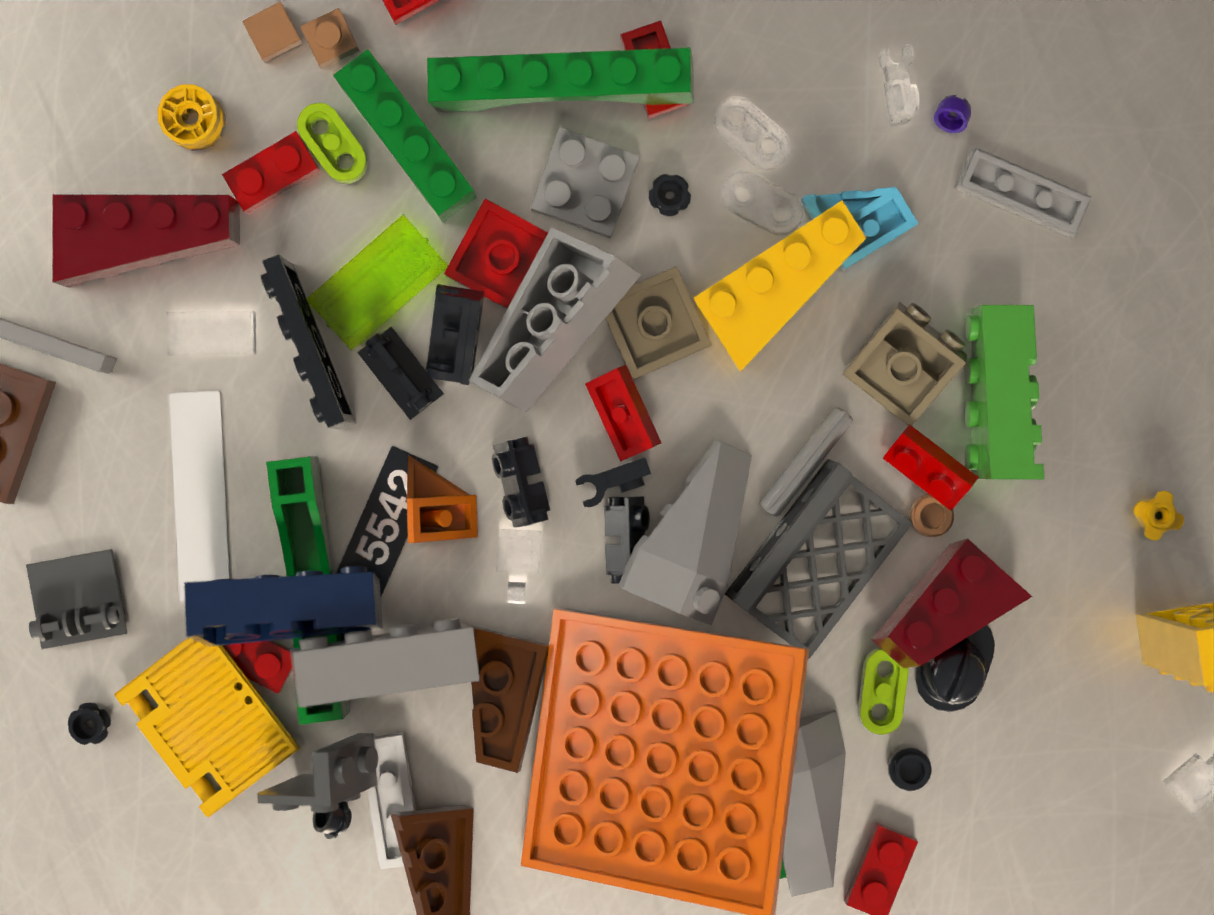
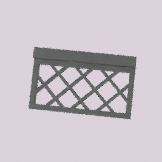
M827 459L725 593L734 603L791 646L809 648L808 659L811 658L912 525L910 520L852 475L853 473L840 463ZM850 485L860 493L862 511L840 514L839 498ZM869 501L879 509L870 510ZM832 508L833 516H826ZM887 514L897 522L886 538L873 539L870 517ZM862 518L865 541L844 544L841 521ZM833 522L836 545L814 548V530L819 524ZM805 542H806V548H807V549H806V550H800L801 547H802V546L805 544ZM874 546H880L874 553ZM866 548L867 564L859 572L847 573L844 551ZM837 552L839 575L817 578L815 555ZM808 557L810 579L788 582L786 568L794 558ZM779 576H780V582H781V583H780V584H774L775 581H776V580L779 578ZM848 580H854L848 587ZM840 582L841 598L832 606L821 607L818 585ZM811 586L813 609L791 612L789 589ZM782 591L784 613L766 616L756 608L766 593ZM822 614H828L822 621ZM814 616L815 632L804 645L794 637L792 619ZM785 620L786 630L775 622Z

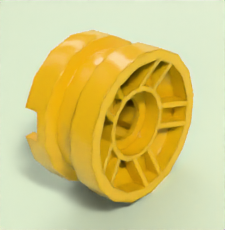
M181 84L170 89L161 98L157 109L158 123L162 132L180 147L191 151L204 150L213 146L221 138L220 134L223 126H226L225 113L221 104L204 88L193 84ZM193 109L198 113L199 118L195 124L188 125L184 121L188 120V117L191 115L190 110Z

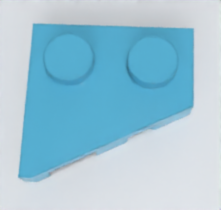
M897 187L878 188L873 191H844L838 194L827 195L810 194L800 200L812 220L840 201H843L866 236V240L841 265L842 270L847 269L919 224Z

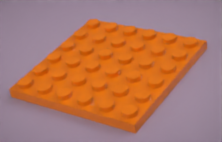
M554 609L521 866L745 915H775L809 648L566 609Z

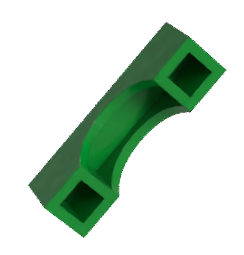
M368 49L333 74L339 86L375 131L442 223L477 198L474 189Z

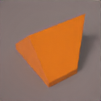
M408 455L407 472L408 543L478 537L476 495L468 494L410 455Z

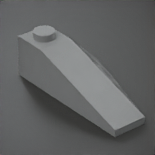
M716 439L686 478L685 490L673 505L667 503L661 511L660 515L663 518L649 537L643 535L635 545L618 587L676 613L712 625L729 583L752 455Z
M836 710L800 718L782 857L791 897L832 888L834 884L846 757Z

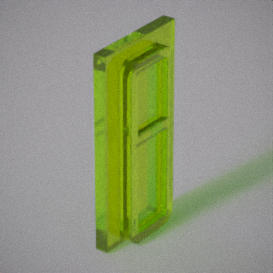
M403 214L308 296L306 300L326 321L327 327L332 328L347 347L353 351L441 275L448 265L429 244V240L423 237Z

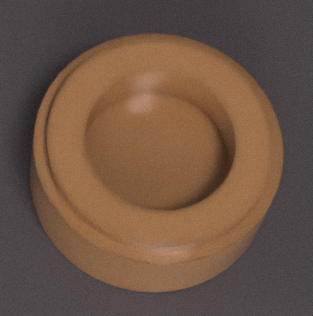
M926 494L920 496L912 503L909 509V520L912 522V528L917 533L927 537H939L951 528L954 521V510L950 511L931 495Z

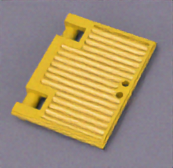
M187 638L114 694L122 706L128 704L140 719L136 725L185 789L191 786L203 802L199 808L208 818L301 748L223 645L209 647L191 638ZM145 689H147L159 705L156 709L151 706L142 694ZM206 773H211L221 786V790L218 792L205 777Z

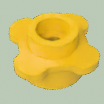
M1159 491L1156 493L1155 498L1139 501L1133 508L1135 517H1137L1140 526L1144 528V536L1149 540H1159L1162 533L1170 529L1179 530L1184 524V517L1182 514L1177 513L1173 505L1174 497L1168 491ZM1158 511L1162 513V518L1159 520L1155 517Z

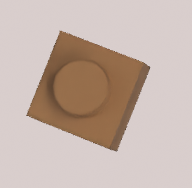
M339 8L300 26L321 69L360 51Z

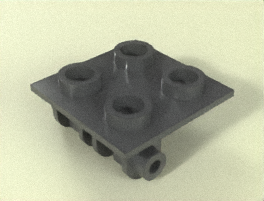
M112 549L26 565L36 621L29 622V632L33 639H40L41 649L127 634Z

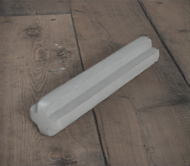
M839 407L831 410L761 499V507L772 516L777 517L783 512L853 423V418L846 411Z

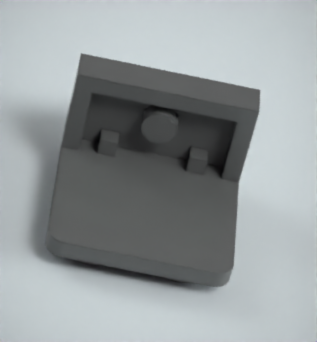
M357 733L312 752L313 774L298 775L258 792L257 799L260 804H272L273 810L276 811L293 810L303 805L310 806L311 811L316 813L334 811L338 809V803L342 801L359 799L361 792L377 785L376 768L378 765V753L374 748V733Z

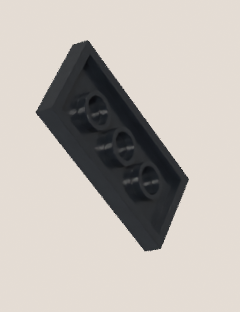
M279 254L263 260L262 262L267 272L260 275L268 297L271 300L275 298L280 305L283 314L277 316V321L284 338L287 341L292 340L296 346L299 355L293 357V361L303 382L308 381L311 384L315 397L310 398L309 401L319 423L325 422L328 428L340 430L356 424L294 264Z

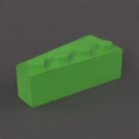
M980 305L972 308V315L967 316L965 324L966 340L972 341V358H967L965 365L966 383L971 384V401H967L965 406V423L967 427H971V444H967L965 448V467L977 475L978 479L1045 480L1044 464H1035L1034 461L1036 447L1042 443L1041 425L1036 424V420L1032 418L1031 409H1035L1037 401L1040 399L1039 382H1037L1035 375H1029V366H1034L1037 361L1034 305Z

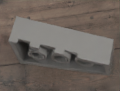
M551 227L469 381L527 412L638 280L641 274L617 256Z
M460 618L434 621V626L416 628V624L394 626L389 628L390 633L373 636L372 630L350 632L345 634V640L327 643L326 636L299 640V648L290 649L296 702L299 707L479 681L473 627L460 622Z

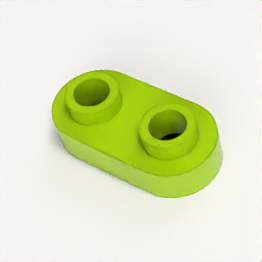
M313 103L306 106L298 116L297 129L301 138L332 179L343 184L354 183L361 179L368 167L367 155L338 113L331 106L324 103ZM326 121L329 125L327 132L322 135L316 134L314 132L316 123ZM343 156H352L354 158L353 166L346 170L341 169L339 166L340 159Z
M880 647L872 650L864 660L857 713L860 722L872 733L884 735L896 730L902 721L909 668H902ZM889 661L891 664L890 672L884 676L879 675L877 672L879 663ZM878 703L884 704L886 708L885 714L880 718L873 717V706Z

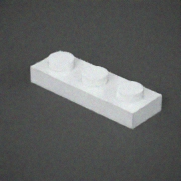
M404 732L374 737V748L378 753V765L376 768L377 785L368 789L367 794L379 870L404 866L390 813L416 810Z

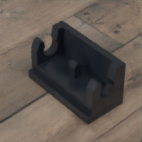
M437 284L426 364L428 377L469 386V379L475 368L485 291Z

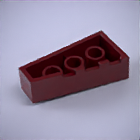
M52 194V282L68 288L81 285L83 282L114 277L124 272L144 267L150 268L162 265L164 262L180 258L186 259L240 245V205L230 195Z

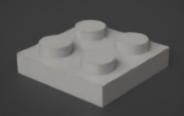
M559 127L530 208L534 212L611 239L640 156Z

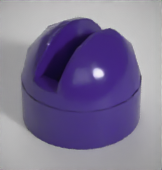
M956 95L947 96L939 103L934 114V121L945 132L960 133L965 130L970 120L971 105L965 98L963 100L956 97ZM950 111L957 113V117L949 115Z

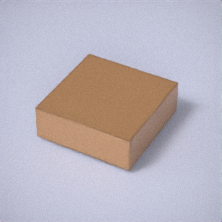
M281 2L242 21L264 63L302 44Z

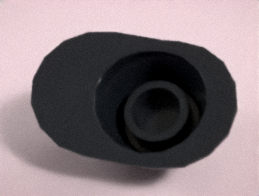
M986 625L917 668L915 680L918 693L928 705L940 711L953 712L966 708L976 700L984 687L994 656L995 642L989 626Z

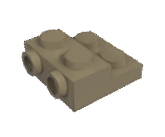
M899 302L872 334L868 343L844 370L843 375L905 424L912 426L967 363V354L962 351L966 346L965 343L957 335L947 329L940 334L928 324L932 318L924 309L915 303H911L906 307Z

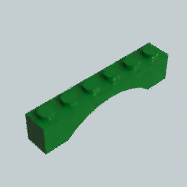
M691 48L427 58L428 103L438 112L482 111L501 106L547 101H617L649 105L694 103L693 56Z
M318 456L266 462L271 505L281 541L286 576H297L298 572L311 570L323 571V574H333ZM341 634L326 635L327 643L341 641ZM313 637L293 639V648L300 647L299 640ZM349 700L299 707L297 704L299 725L343 720L350 712Z

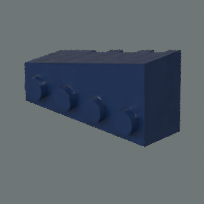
M352 566L340 569L341 574H323V571L311 570L298 572L297 576L288 577L259 575L251 579H217L212 581L184 582L186 637L211 647L337 635L365 630H383L380 580L373 572H367V567Z

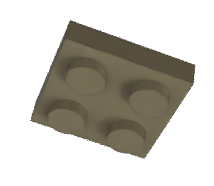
M677 266L633 285L605 318L633 380L712 345Z

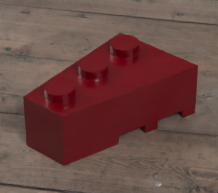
M967 538L947 546L871 640L902 668L919 667L1033 596Z

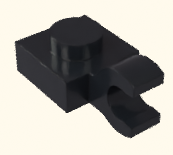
M641 458L598 474L582 475L575 482L577 486L586 482L595 485L596 495L591 499L583 501L584 507H593L602 501L607 489L618 486L620 493L641 487L645 485L643 477L650 475L651 472L646 458Z

